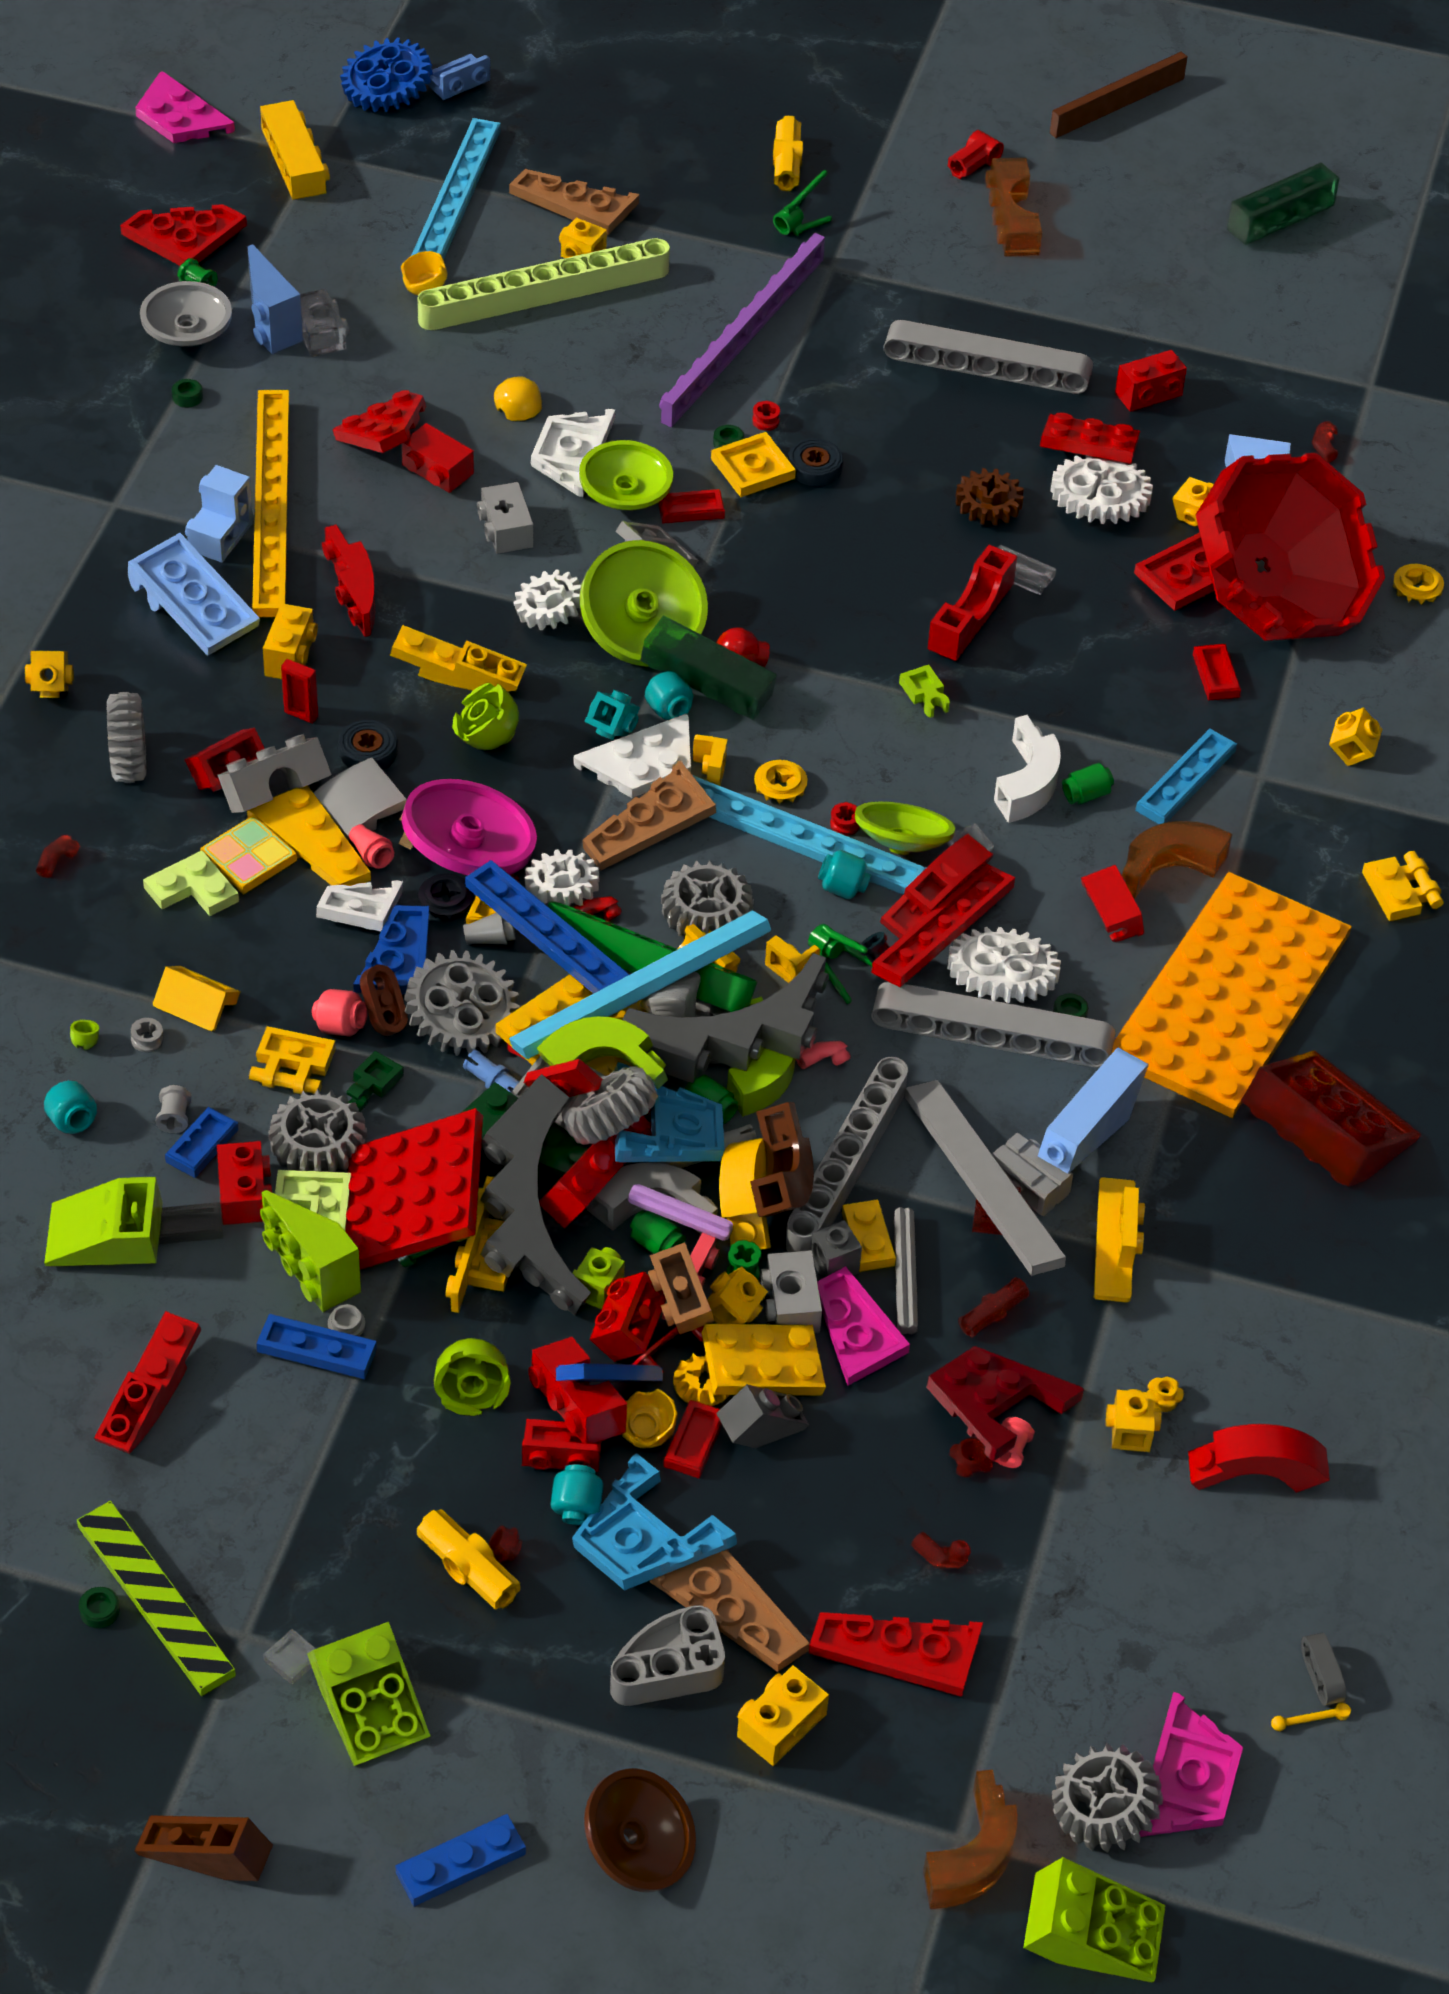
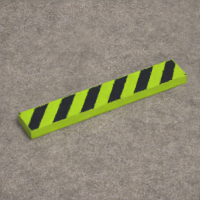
M111 1500L77 1519L80 1531L201 1696L236 1676L235 1668Z

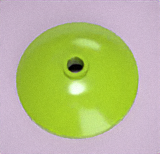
M617 440L600 444L584 456L579 468V480L584 491L600 504L617 510H639L652 506L666 497L673 484V468L666 456L656 448L637 441Z
M883 801L868 802L859 805L855 811V821L866 834L877 843L889 847L891 852L900 855H907L909 852H923L942 846L952 840L955 834V825L949 819L936 812L914 805Z

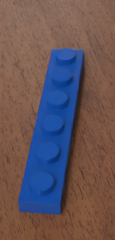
M492 860L465 877V885L471 892L593 994L629 975Z

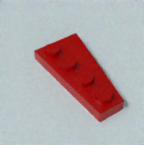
M820 1612L809 1644L808 1653L962 1697L982 1632L983 1622L969 1621V1625L949 1624L950 1620L933 1619L932 1623L909 1622V1618L893 1617V1620L888 1621L873 1620L871 1615Z

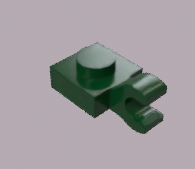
M374 1051L353 1072V1081L355 1083L347 1090V1095L352 1097L348 1102H356L359 1112H361L373 1093L382 1098L404 1076V1067Z

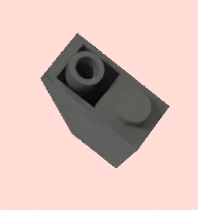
M748 1384L716 1413L732 1443L752 1448H758L798 1433L809 1426L802 1413L803 1406L795 1396Z

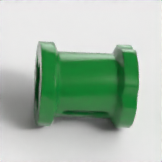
M189 258L182 263L177 274L179 282L195 281L215 287L218 280L215 271L199 266L198 261L193 258Z
M746 1240L737 1241L732 1244L728 1252L730 1265L727 1268V1273L730 1274L742 1266L759 1280L760 1248L755 1243Z

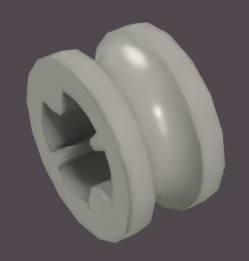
M153 1018L136 1020L131 1027L132 1046L141 1052H151L158 1049L163 1041V1028L160 1022ZM149 1032V1035H152V1037L145 1038L144 1034L141 1036V1033Z

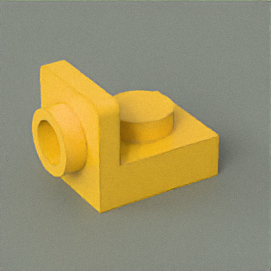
M697 734L693 741V761L702 763V774L707 775V781L721 786L727 759L728 739Z
M775 935L766 942L765 965L789 983L802 971L813 953L820 955L821 949L813 945L800 954L792 944L786 943Z

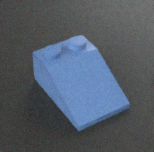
M252 244L247 247L252 299L251 308L255 324L253 333L256 341L260 345H264L271 354H274L303 341L301 299L299 292Z

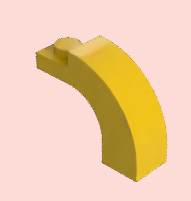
M763 1138L730 1143L722 1156L719 1177L722 1218L726 1217L727 1220L733 1222V1230L729 1237L730 1245L737 1241L746 1240L755 1243L760 1250L771 1248L767 1218L758 1217L750 1181L765 1177L767 1173V1155Z

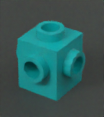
M614 689L612 694L597 691L589 707L585 722L597 727V734L614 740L615 736L625 737L635 729L639 719L637 714L640 707L630 703L632 697Z

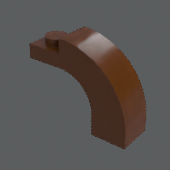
M786 1102L756 1112L767 1155L766 1176L750 1181L758 1217H769L802 1207L808 1202L812 1193L814 1182L812 1150L809 1138L802 1135L794 1102Z

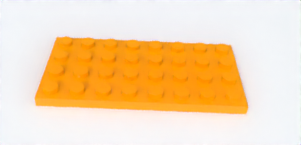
M1228 871L1114 1040L1112 1053L1118 1047L1149 1064L1144 1078L1233 1119L1349 937L1352 926Z

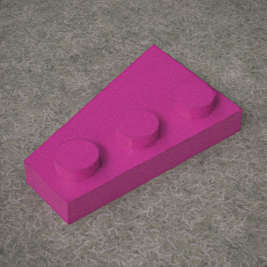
M846 1266L817 1281L822 1314L847 1386L909 1353L910 1343Z

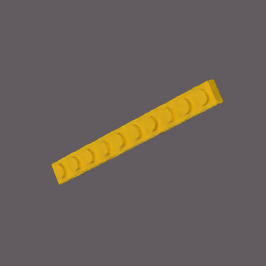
M258 390L252 610L258 617H276L281 603L286 604L289 390Z

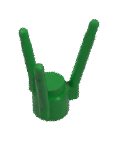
M823 170L790 204L773 216L774 226L781 234L788 235L793 232L798 236L805 230L832 221V217L827 216L802 224L804 215L798 207L828 174L826 170Z
M826 924L817 926L808 938V945L810 947L816 945L821 949L820 956L835 959L844 950L872 967L868 957L861 955V953L865 954L868 952L865 946L834 931ZM826 962L825 973L829 974V980L843 1000L850 1004L852 1002L851 997Z

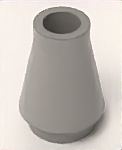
M498 913L463 925L467 945H508V941L516 940L515 928Z

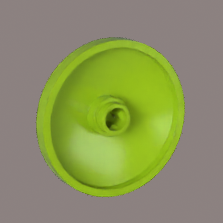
M633 540L608 548L592 563L581 585L580 608L589 633L605 651L630 664L658 666L680 658L696 643L706 624L708 615L707 594L698 573L682 555L656 542Z

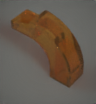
M1174 821L1156 825L1139 834L1131 842L1122 877L1134 899L1138 896L1149 878L1155 872L1165 867H1188L1214 878L1228 857L1232 834L1212 825L1192 821Z
M993 1769L976 1771L973 1793L981 1831L975 1839L957 1849L926 1852L923 1875L930 1909L957 1906L976 1899L993 1887L1007 1868L1012 1855L1017 1830L1016 1804L1005 1806L1002 1784H995Z

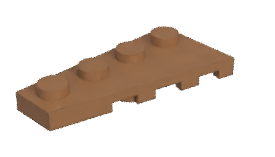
M524 169L509 184L510 194L571 220L577 217L607 229V235L639 204V194L629 192L628 196L616 194V189L604 186L602 190L588 188L587 182L578 180L569 183L561 182L560 176Z
M681 760L672 767V772L665 778L659 777L650 785L651 789L640 798L636 796L627 803V809L618 816H611L582 840L583 849L594 860L600 871L716 813V804Z
M727 1549L650 1580V1583L684 1607L701 1605L709 1608L716 1618L718 1629L721 1633L777 1672L809 1651L807 1639Z

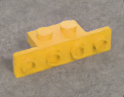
M487 1176L484 1187L478 1189L476 1234L467 1239L465 1246H459L456 1253L455 1267L458 1268L456 1276H449L445 1294L446 1297L451 1298V1312L459 1313L468 1285L502 1292L505 1290L508 1277L502 1272L497 1273L486 1264L484 1257L480 1255L486 1241L505 1222L489 1218L490 1213L485 1209L484 1203L480 1201L486 1186L495 1177Z
M1105 1177L1099 1179L1094 1298L1097 1300L1130 1302L1132 1268L1135 1254L1142 1255L1144 1233L1137 1232L1138 1225H1143L1145 1203L1138 1202L1139 1188L1135 1187L1136 1183L1133 1180Z

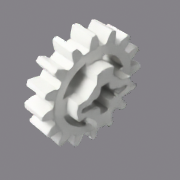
M555 570L552 575H548L546 571H543L541 578L531 576V583H522V591L515 592V609L522 623L527 622L529 628L538 624L540 630H543L546 625H551L552 629H555L560 621L567 624L568 616H578L576 608H580L581 585L577 577H571L570 572H566L561 576L559 570Z
M555 850L553 856L543 853L541 854V861L533 859L531 867L525 869V888L544 904H547L549 901H555L568 906L571 903L582 906L583 898L591 900L593 899V892L599 890V869L595 867L593 859L586 860L585 853L577 856L573 855V850H568L566 854H561L559 850Z

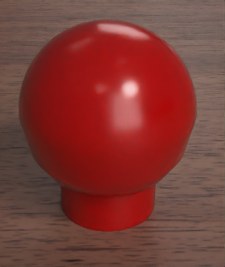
M735 627L728 629L720 635L716 642V658L720 665L730 672H745L753 666L764 668L769 659V643L759 641L752 632L744 628Z

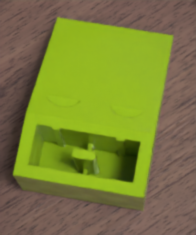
M156 1177L117 1178L53 1202L45 1266L157 1263L163 1202Z
M268 1190L263 1191V1208L260 1209V1215L264 1222L265 1230L262 1232V1237L267 1247L271 1251L276 1250L281 1256V1262L287 1274L291 1277L295 1275L299 1280L305 1298L309 1302L314 1301L320 1310L325 1312L361 1293L359 1249L341 1225Z
M389 1622L307 1653L321 1694L354 1766L430 1737Z
M1062 1857L1035 1873L1023 1948L1057 1964L1152 1983L1156 1979L1166 1905Z

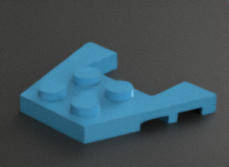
M617 1062L614 1071L629 1068L630 1066ZM661 1086L658 1090L655 1088L658 1097L651 1108L652 1136L622 1130L615 1139V1161L617 1162L721 1161L725 1151L722 1105L681 1087L675 1092Z
M637 1453L628 1461L629 1468L619 1481L615 1479L611 1484L612 1491L601 1504L600 1512L589 1514L572 1537L574 1548L623 1590L692 1564L737 1544L736 1533L714 1515H711L685 1536H679L636 1501V1499L661 1482L659 1471Z

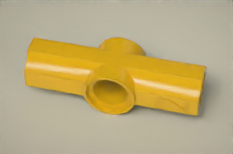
M784 116L783 119L777 121L773 149V166H775L774 184L781 191H791L795 186H799L800 181L799 167L802 166L803 141H801V122L797 121L795 116Z
M442 1509L432 1510L424 1516L423 1521L417 1527V1536L442 1559L446 1571L457 1583L461 1585L468 1583L495 1610L498 1608L504 1609L513 1602L516 1594L520 1591V1582L495 1559L492 1549L480 1535L476 1533L469 1535Z

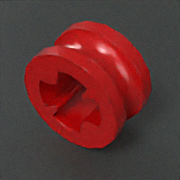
M771 401L758 402L753 407V425L764 431L777 428L780 423V407Z
M848 802L835 805L831 811V829L845 836L855 834L860 828L854 818L857 806Z

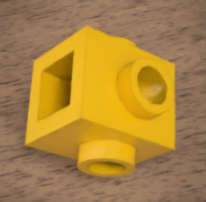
M576 217L560 233L561 257L569 258L606 249L607 229Z
M1192 477L1186 480L1172 498L1178 520L1184 521L1191 526H1198L1196 513L1214 485L1213 483H1206Z
M31 651V664H26L25 682L26 684H31V691H40V698H60V691H68V685H73L74 667L73 665H68V651ZM48 669H51L53 672L51 680L46 677Z
M1364 707L1353 712H1345L1337 717L1329 745L1344 763L1350 766L1375 756L1383 729Z
M741 1266L730 1274L724 1271L713 1281L710 1286L713 1292L707 1301L717 1324H744L745 1322L750 1323L762 1311L763 1307L760 1305V1302L768 1291L758 1282L753 1274L747 1272Z
M1137 1389L1117 1390L1114 1404H1107L1106 1427H1112V1449L1150 1452L1154 1431H1160L1162 1412L1161 1409L1155 1408V1393L1142 1392Z

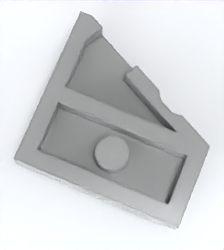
M621 521L616 530L625 539L624 542L633 540L656 542L682 555L693 567L699 561L659 526Z

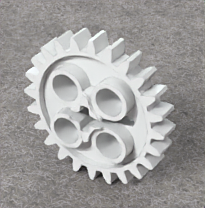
M1076 455L1074 456V462L1066 459L1064 465H1057V471H1053L1050 492L1053 493L1052 499L1058 500L1057 506L1066 507L1067 514L1077 512V519L1087 516L1088 522H1092L1097 518L1101 524H1104L1106 519H1110L1114 524H1117L1118 518L1128 522L1130 515L1138 518L1139 512H1146L1147 506H1150L1153 484H1150L1151 478L1145 476V470H1136V463L1126 465L1124 462L1093 458L1087 455L1086 459H1082Z
M984 927V933L973 929L971 936L963 933L961 934V940L954 939L953 946L949 947L947 969L950 970L951 978H957V985H966V992L977 990L979 991L978 997L980 998L988 994L991 995L992 1001H996L998 997H1003L1006 1003H1010L1011 998H1016L1020 1003H1024V997L1026 996L1035 1001L1037 1000V994L1047 996L1048 990L1055 989V983L1059 981L1061 960L1057 959V952L1051 951L1050 944L1041 945L1040 937L1031 940L1029 939L1028 932L1017 935L1016 929L1006 933L1002 927H998L997 932H992L988 927Z

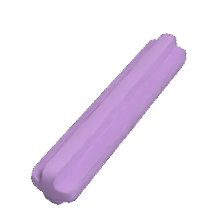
M640 1184L633 1185L630 1190L628 1202L722 1241L728 1240L733 1230L732 1221Z

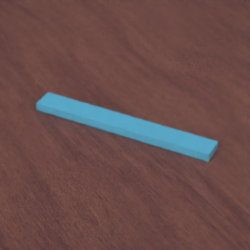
M477 118L472 119L411 256L419 252L433 251L439 253L444 260L500 134L501 123Z
M693 775L716 804V813L709 816V818L822 863L827 854L833 855L837 850L846 851L866 861V873L871 874L870 882L902 895L905 888L926 869V867Z
M752 910L510 1037L511 1045L524 1058L530 1059L539 1054L537 1047L562 1026L587 1017H609L769 933L771 931L769 921Z

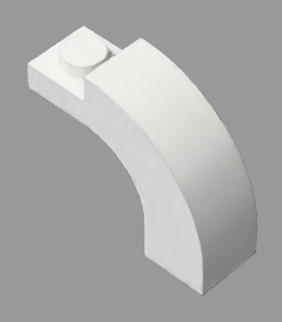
M1028 715L1015 718L1012 739L1026 761L1027 766L1017 772L997 777L994 801L1008 823L1024 819L1041 810L1052 798L1057 785L1061 759L1057 738L1054 734L1043 737L1040 728L1034 726Z

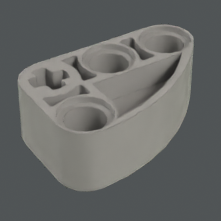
M701 1605L678 1609L661 1616L635 1634L622 1648L611 1665L610 1694L613 1700L624 1706H633L716 1689L722 1683L724 1677L725 1651L713 1612ZM692 1629H701V1630H703L704 1632H702V1633H694V1632H691L690 1630H692ZM664 1670L673 1671L674 1674L664 1675L660 1672ZM632 1678L636 1681L626 1683L624 1681H621V1679Z

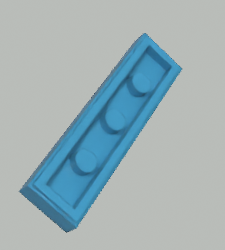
M1209 728L1137 802L1135 811L1164 826L1236 752L1237 743Z

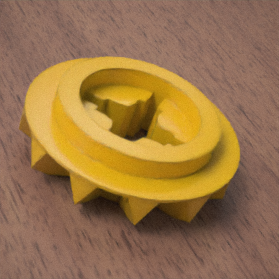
M1408 564L1400 567L1395 572L1393 587L1397 589L1398 596H1407L1408 602L1417 600L1422 605L1425 600L1434 602L1437 596L1442 595L1444 580L1441 574L1432 567L1423 564ZM1421 580L1423 581L1422 585L1419 586V588L1413 586L1419 583Z
M788 760L766 762L757 769L754 776L757 793L764 794L766 801L772 798L777 799L779 804L783 799L793 803L796 796H803L808 782L803 768ZM775 777L781 783H786V787L782 786L779 783L775 784Z
M693 1353L690 1359L686 1361L680 1360L679 1366L674 1372L673 1384L675 1391L681 1399L687 1403L693 1400L708 1406H714L728 1398L729 1395L713 1394L710 1374L706 1384H704L703 1388H700L699 1377L704 1371L709 1373L706 1355L696 1356Z

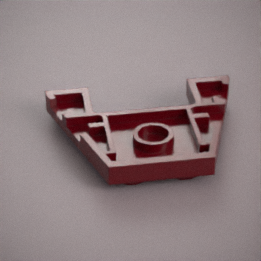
M976 1346L929 1375L926 1386L952 1417L958 1415L968 1426L967 1434L971 1438L979 1439L984 1444V1453L992 1461H995L1014 1448L1017 1439L1015 1433L993 1420L1028 1395L1036 1397L1052 1409L1063 1414L1081 1401L1084 1388Z

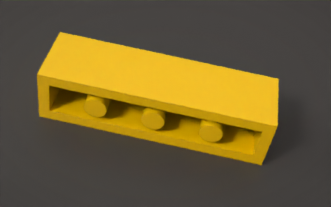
M294 100L260 106L263 134L292 200L326 194V181L330 180L329 169L326 163L322 164L320 148L318 145L314 146L311 128H306L303 111H298Z

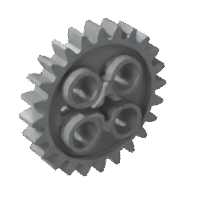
M451 950L449 959H445L441 953H437L435 963L428 958L425 959L423 968L416 967L414 976L410 977L404 1001L407 1002L405 1013L412 1014L409 1022L410 1026L420 1025L417 1033L419 1037L426 1034L430 1035L428 1045L431 1046L439 1041L442 1043L441 1052L446 1051L449 1046H452L457 1056L461 1048H466L470 1054L477 1046L483 1053H487L490 1043L498 1047L501 1037L496 1034V1023L520 1008V1005L516 1004L519 993L512 991L514 981H503L506 970L503 969L495 972L493 970L495 966L494 960L485 965L482 963V954H479L475 960L470 959L469 951L464 952L463 958H458L455 951ZM453 980H458L462 983H456ZM481 999H487V1000H489L490 1002H485V1001H483V1000H481ZM433 1003H438L443 1007L436 1006ZM462 1022H467L472 1026L464 1025Z

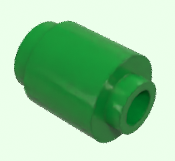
M1100 763L1069 773L1068 778L1062 780V789L1067 801L1070 804L1078 802L1080 805L1110 794L1111 786L1114 785L1110 769L1103 767Z
M702 1075L699 1078L696 1077L694 1083L689 1082L685 1090L721 1104L723 1125L730 1121L737 1111L739 1103L734 1099V1094L707 1075Z
M644 1210L640 1211L631 1222V1238L653 1254L686 1242V1236L681 1233L680 1227L669 1219L648 1210L646 1212Z

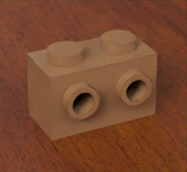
M685 1242L650 1255L654 1269L648 1271L655 1292L661 1290L664 1292L667 1303L661 1305L668 1327L676 1324L681 1335L700 1328L705 1324L715 1322Z

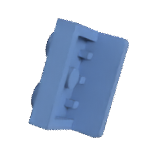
M472 54L442 65L432 70L433 75L430 76L431 83L427 85L443 100L490 81V58L487 55L475 58Z

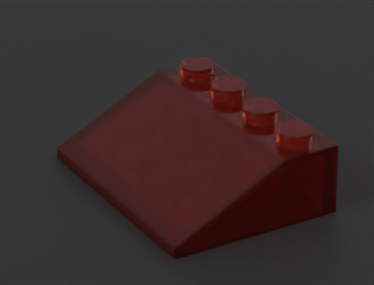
M1315 1050L1260 1067L1241 1100L1251 1109V1113L1255 1117L1268 1122L1277 1130L1281 1138L1293 1142L1304 1151V1155L1310 1161L1319 1163L1331 1173V1177L1336 1182L1347 1187L1369 1179L1416 1142L1421 1133Z

